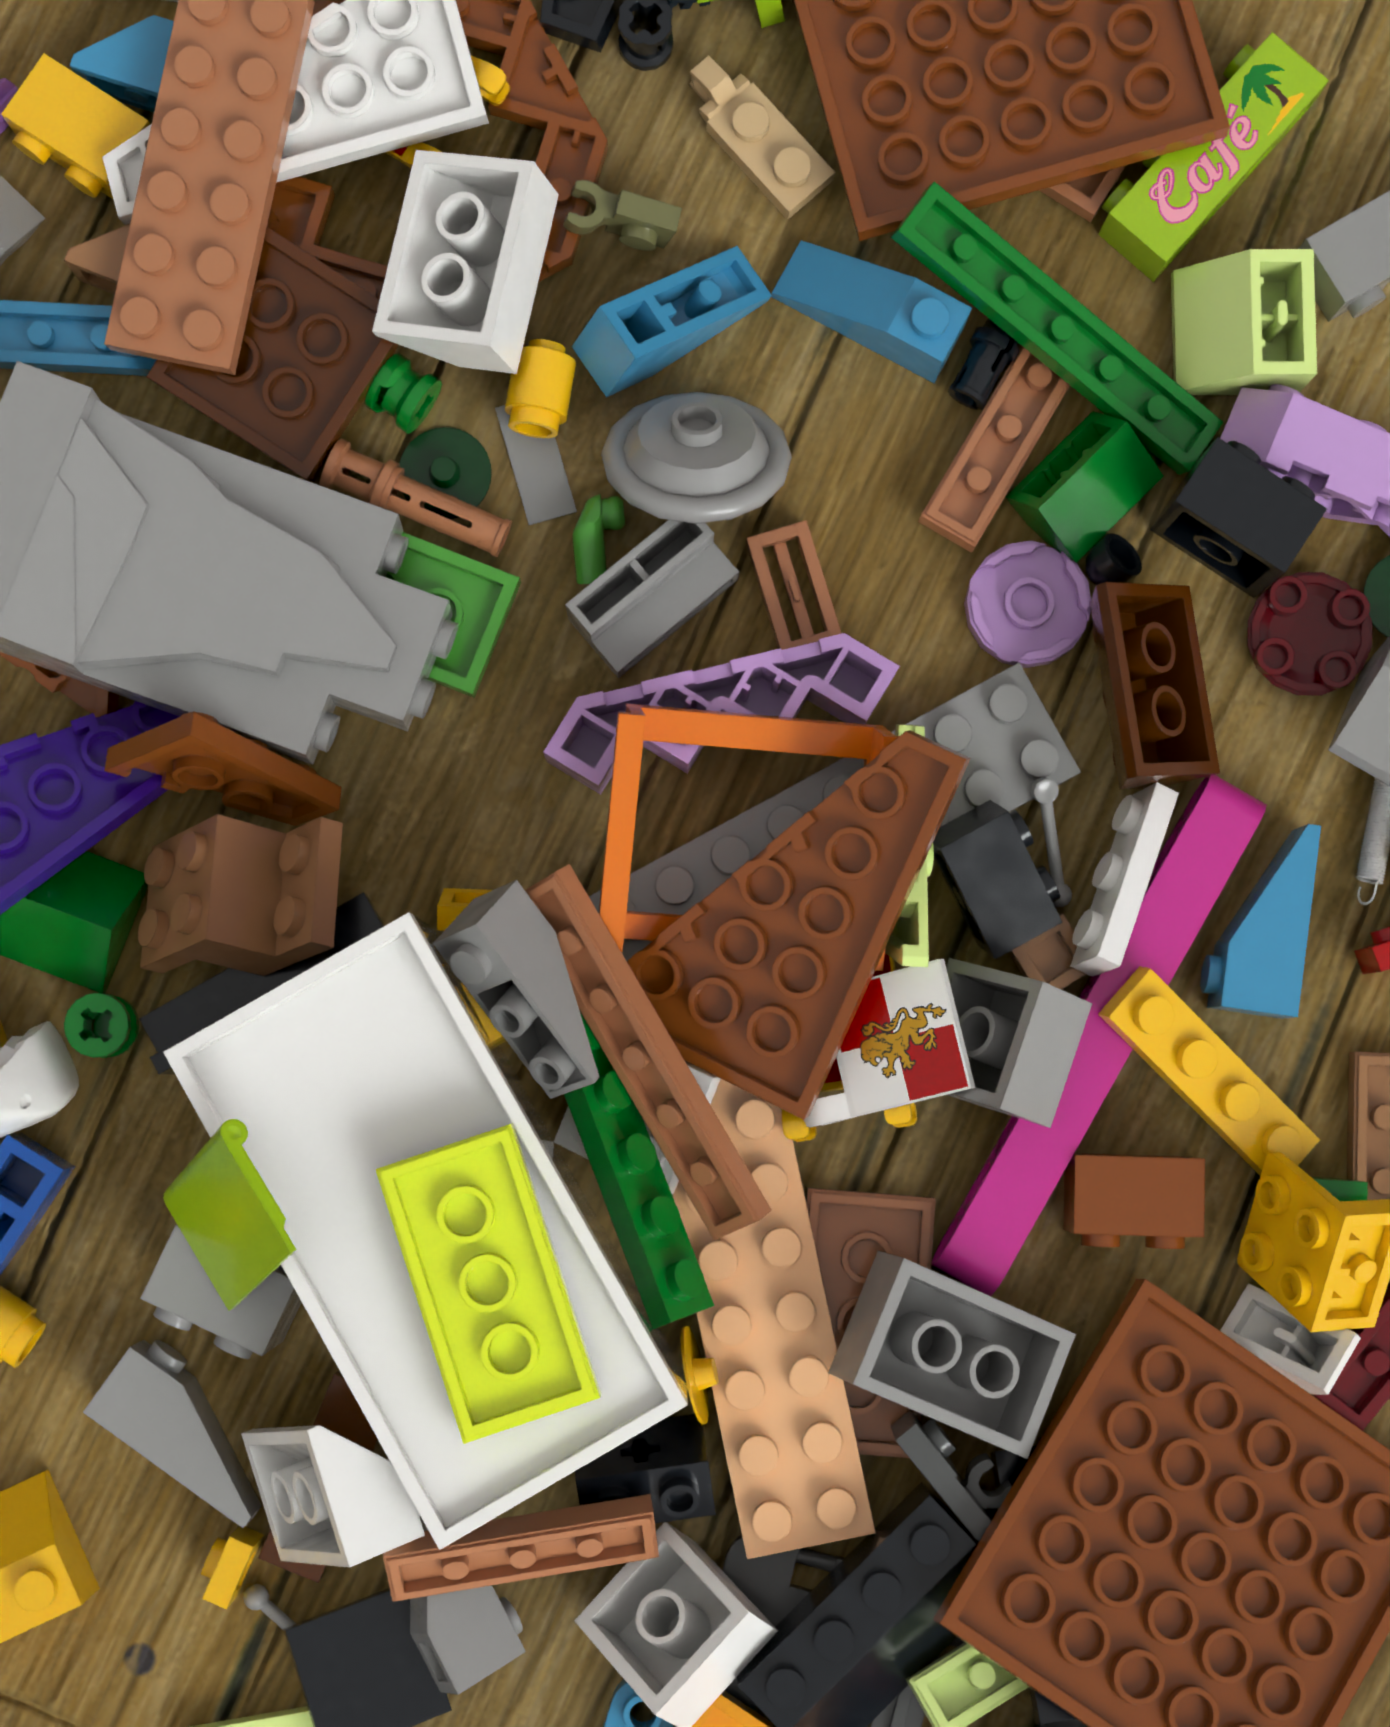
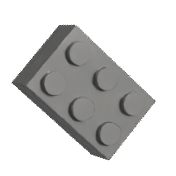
M877 1251L828 1373L1028 1459L1076 1334L908 1259Z

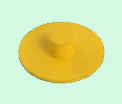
M683 1326L680 1342L686 1385L694 1413L699 1423L703 1425L708 1422L709 1417L707 1388L719 1382L717 1367L714 1358H701L691 1329L688 1326Z

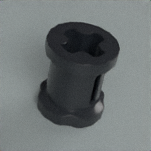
M625 0L619 8L618 29L620 35L618 42L620 54L624 61L635 69L642 71L655 70L667 62L673 50L672 9L667 0ZM638 28H640L641 31H639L637 34H635V30H637ZM656 29L657 33L652 35L650 32Z

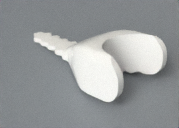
M50 1021L30 1028L24 1036H12L3 1047H0V1138L54 1116L70 1102L78 1090L79 1077L73 1060L61 1035Z

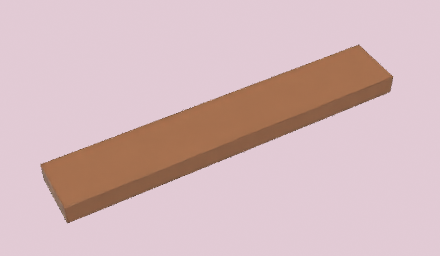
M571 865L564 866L525 890L556 932L581 1014L712 1238L716 1240L760 1221L772 1209Z

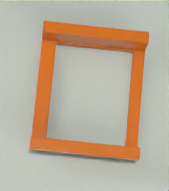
M626 703V712H618L599 904V915L620 951L623 952L624 939L653 941L662 931L682 916L677 914L627 911L643 740L864 759V766H866L899 736L891 733L883 725ZM885 950L875 971H883Z

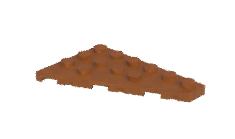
M911 730L905 731L884 748L877 757L844 781V784L811 811L805 813L770 842L752 860L747 861L736 870L730 878L701 902L696 903L662 931L644 949L638 951L627 960L628 965L685 1061L803 1120L811 1114L969 764L970 757Z

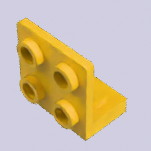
M1269 1152L1266 1155L1261 1176L1256 1186L1252 1208L1244 1236L1240 1242L1237 1263L1310 1332L1375 1327L1390 1279V1199L1339 1201L1282 1152Z

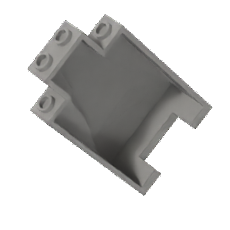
M19 361L16 362L0 401V652L179 717L193 711L211 715L218 720L220 725L245 738L259 740L265 743L270 750L312 765L318 751L321 750L327 753L334 742L340 724V716L333 714L336 706L407 732L414 716L421 719L425 717L436 687L435 682L428 680L436 657L443 659L448 657L455 641L459 624L451 621L453 613L449 600L386 577L387 572L397 574L409 542L408 537L402 536L403 527L398 513L118 413L102 403L93 388Z

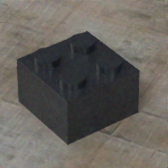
M1217 437L1196 461L1191 470L1188 471L1150 530L1249 596L1255 598L1287 571L1327 508L1314 500L1316 497L1314 492L1301 481L1288 476H1284L1281 479L1261 466L1260 457L1246 445L1236 441L1226 443Z

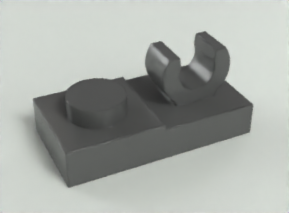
M910 1409L891 1425L895 1441L979 1543L993 1519L987 1508H1000L1013 1485L1009 1480H1006L994 1490H985L979 1486L981 1476L994 1466L992 1459L987 1453L980 1454L969 1462L966 1468L965 1479H963L956 1471L952 1459L949 1457L957 1448L944 1430L932 1418L922 1424Z

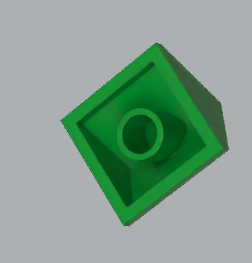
M88 851L84 852L0 915V955L96 992L106 994L148 888V884L144 879V873Z

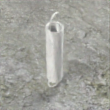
M1374 778L1375 784H1373L1374 790H1372L1366 830H1364V842H1362L1357 876H1355L1360 881L1375 884L1372 898L1368 902H1362L1360 899L1362 887L1359 886L1357 897L1361 905L1371 903L1376 895L1377 886L1384 884V872H1386V863L1390 853V786L1377 778Z

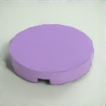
M1036 541L1007 544L988 555L970 579L964 602L968 628L981 649L1001 663L1009 665L1020 663L1022 668L1048 665L1068 653L1084 633L1091 612L1089 583L1078 564L1072 561L1063 551L1060 553L1054 548L1046 547L1047 544Z

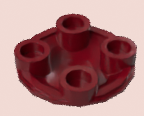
M1298 572L1276 580L1257 598L1247 621V647L1256 669L1273 686L1294 695L1322 696L1350 684L1363 669L1372 648V620L1369 615V601L1361 591L1353 589L1346 582L1323 572Z

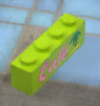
M1273 32L1256 50L1249 44L1245 45L1223 72V75L1229 79L1219 90L1230 125L1227 137L1143 160L1142 164L1148 168L1144 175L1135 185L1127 178L1123 180L1102 206V209L1108 213V216L1098 235L1152 282H1155L1313 106L1329 82L1323 74Z

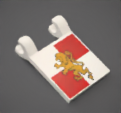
M944 959L929 961L928 967L910 966L871 978L836 1056L844 1093L818 1098L811 1114L804 1120L807 1127L828 1125L976 1088Z

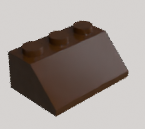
M1105 582L1096 585L1090 601L1094 626L1093 637L1098 651L1103 682V699L1107 708L1113 745V762L1117 770L1119 788L1144 789L1156 782L1164 786H1170L1220 774L1190 586Z

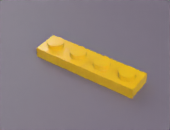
M1139 966L1098 1013L1260 1176L1267 1153L1282 1152L1298 1166L1320 1141L1151 968Z

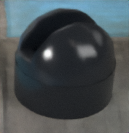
M1114 533L1107 534L1095 544L1086 557L1085 571L1090 581L1095 585L1105 582L1128 583L1142 570V563L1135 548L1125 538Z

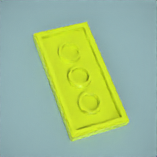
M513 1123L375 1169L463 1444L599 1399L601 1392Z

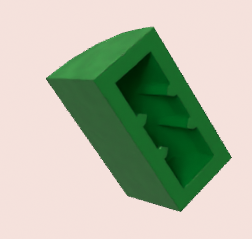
M1092 411L1006 498L1026 524L1047 544L1060 553L1063 551L1072 561L1077 563L1164 475L1127 421Z

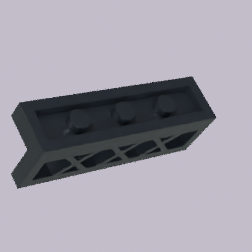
M363 892L337 907L334 948L265 976L228 968L139 1018L158 1052L150 1057L158 1074H175L163 1053L165 1050L384 927L368 895Z

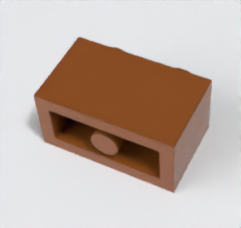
M1074 1153L1064 1171L1063 1230L1073 1234H1081V1245L1120 1247V1235L1146 1236L1145 1247L1185 1249V1237L1204 1238V1158Z

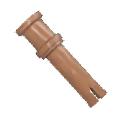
M340 438L335 443L322 471L319 482L320 486L398 513L439 533L446 534L466 544L489 552L491 556H499L510 532L511 520L502 519L455 496L404 476V468L400 467V463L390 459L386 463L375 460L352 450L350 441ZM352 470L370 478L371 482L368 484L349 475V471ZM401 491L410 495L411 499L409 501L398 497L397 494ZM429 503L466 519L472 523V526H465L424 507V504Z

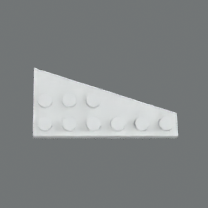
M345 0L341 4L333 2L312 16L277 182L489 124L456 0ZM152 124L102 157L118 218L125 225L131 222Z

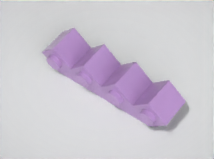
M1274 384L1268 390L1241 387L1220 439L1226 443L1236 441L1246 445L1260 457V465L1281 479L1284 476L1292 477L1307 485L1316 496L1314 500L1327 508L1323 515L1324 518L1378 525L1390 537V433L1373 422L1355 419L1308 399L1299 391L1288 386Z
M842 633L821 638L817 642L784 650L779 648L730 660V663L696 671H683L642 681L641 684L605 693L600 691L576 698L543 753L549 764L601 795L612 777L618 712H626V703L796 718L805 701L808 700L843 722L866 724L900 666L849 635ZM643 740L644 748L687 774L704 748L703 745Z

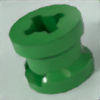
M395 353L386 361L375 376L366 394L365 405L375 413L387 412L395 418L396 426L409 434L419 427L431 411L441 391L442 382L432 374L421 375L411 368V362L408 358L400 353Z
M103 993L86 994L77 999L67 1010L64 1020L65 1036L71 1047L80 1054L93 1058L117 1057L128 1051L135 1043L140 1029L139 1017L133 1005L122 997ZM93 1020H95L94 1025H93V1026H94V1030L92 1031V1022H93Z

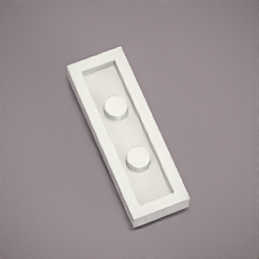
M1156 782L1133 795L1126 796L1119 804L1112 820V829L1117 831L1110 852H1107L1102 857L1093 875L1092 884L1097 890L1092 905L1081 916L1073 933L1072 942L1077 945L1070 967L1093 977L1121 966L1179 795L1178 792Z

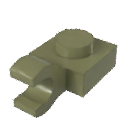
M578 180L572 187L571 196L586 200L591 206L592 214L580 216L577 213L568 212L564 219L563 227L572 233L584 235L595 231L599 226L606 225L605 231L620 235V242L626 246L644 251H651L656 247L664 249L677 232L682 208L626 190H621L619 195L603 190L594 182Z

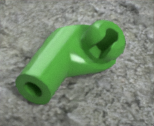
M601 494L588 499L584 505L572 535L577 584H591L607 570L604 530H619L625 525L623 500L618 496L601 499Z

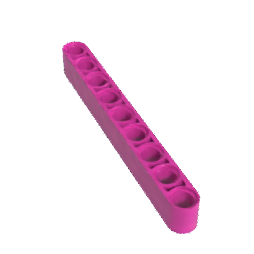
M1216 775L1207 776L1202 780L1157 857L1121 966L1093 977L1090 976L1079 998L1092 1003L1051 1128L1011 1116L943 1236L931 1262L933 1267L964 1285L989 1296H992L997 1290L1133 1050L1098 1013L1139 966L1151 968L1167 985L1170 984L1257 829L1267 804Z

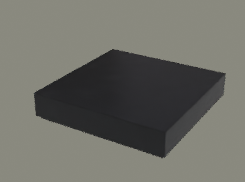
M390 1588L283 1629L313 1727H412L452 1711L447 1693L439 1691L410 1634V1599L392 1601Z

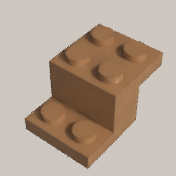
M216 814L153 846L144 868V879L148 884L146 912L142 916L138 928V942L142 946L140 968L163 974L193 960H199L265 976L334 948L343 823L319 817L294 830L283 833Z

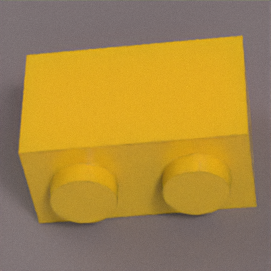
M43 53L1 113L16 135L12 143L21 152L41 165H45L49 158L67 169L64 177L76 188L92 198H96L101 191L113 199L102 157L150 125L146 118L45 53Z

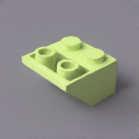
M1249 249L1173 270L1171 273L1173 380L1189 394L1239 395L1241 387L1268 390L1274 384L1288 386L1301 392L1317 375L1314 249Z

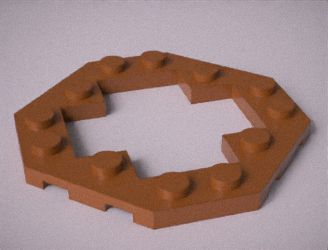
M317 0L312 16L333 2L341 4L345 0ZM456 0L468 46L503 56L500 69L503 70L507 77L506 81L510 85V92L499 106H494L491 103L488 104L490 115L545 131L535 163L559 196L538 281L540 282L573 265L581 235L572 233L564 228V219L568 212L577 213L580 216H588L590 204L584 199L571 196V190L578 180H588L598 184L608 151V140L596 118H593L578 92V86L555 44H552L530 0ZM300 176L277 182L267 227L380 299L388 266L319 246L335 198L333 187Z

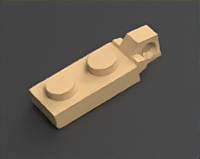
M709 55L690 71V87L705 102L699 108V114L707 123L706 131L785 218H791L834 181L835 171L754 82L750 84L749 80L741 73L731 80L729 75Z

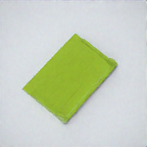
M238 1119L227 1120L219 1127L170 1184L163 1197L166 1207L228 1311L234 1309L297 1250L284 1229L286 1220L284 1214L242 1146L248 1137V1130L245 1124Z

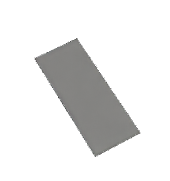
M505 405L496 407L495 410L529 525L577 512L556 438H534L514 432L508 427L510 415L505 412Z

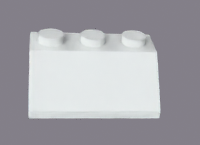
M416 150L372 332L377 337L458 367L517 374L559 196L534 161Z
M320 1425L258 1428L241 1433L281 1561L350 1568L425 1536L420 1514L391 1462L384 1457Z

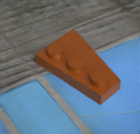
M195 711L185 713L179 718L113 745L107 750L104 769L106 772L123 777H128L133 768L162 776L161 788L182 794L189 789L217 791L223 793L222 802L224 806L293 826L338 811L340 807L341 786L317 775V772L310 766L294 763L269 750L265 743L245 738L220 725L216 718L205 713Z

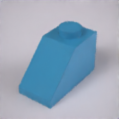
M152 15L74 53L69 66L74 73L119 102L154 113L174 21Z

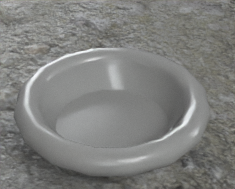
M704 392L663 395L633 407L610 428L601 453L608 482L630 505L660 519L694 524L732 520L762 507L784 485L792 459L784 431L762 409L732 396Z

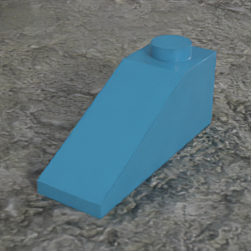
M802 240L771 294L772 298L932 383L936 382L960 338L972 310L971 306L916 277Z
M735 246L599 306L571 347L607 398L655 375L765 304L772 295L739 247Z
M1307 824L1291 831L1215 944L1214 954L1206 955L1201 970L1200 988L1202 993H1209L1207 1008L1280 1019L1298 1017L1321 832L1320 825Z

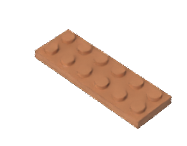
M178 0L104 342L110 350L235 375L315 5L314 0Z

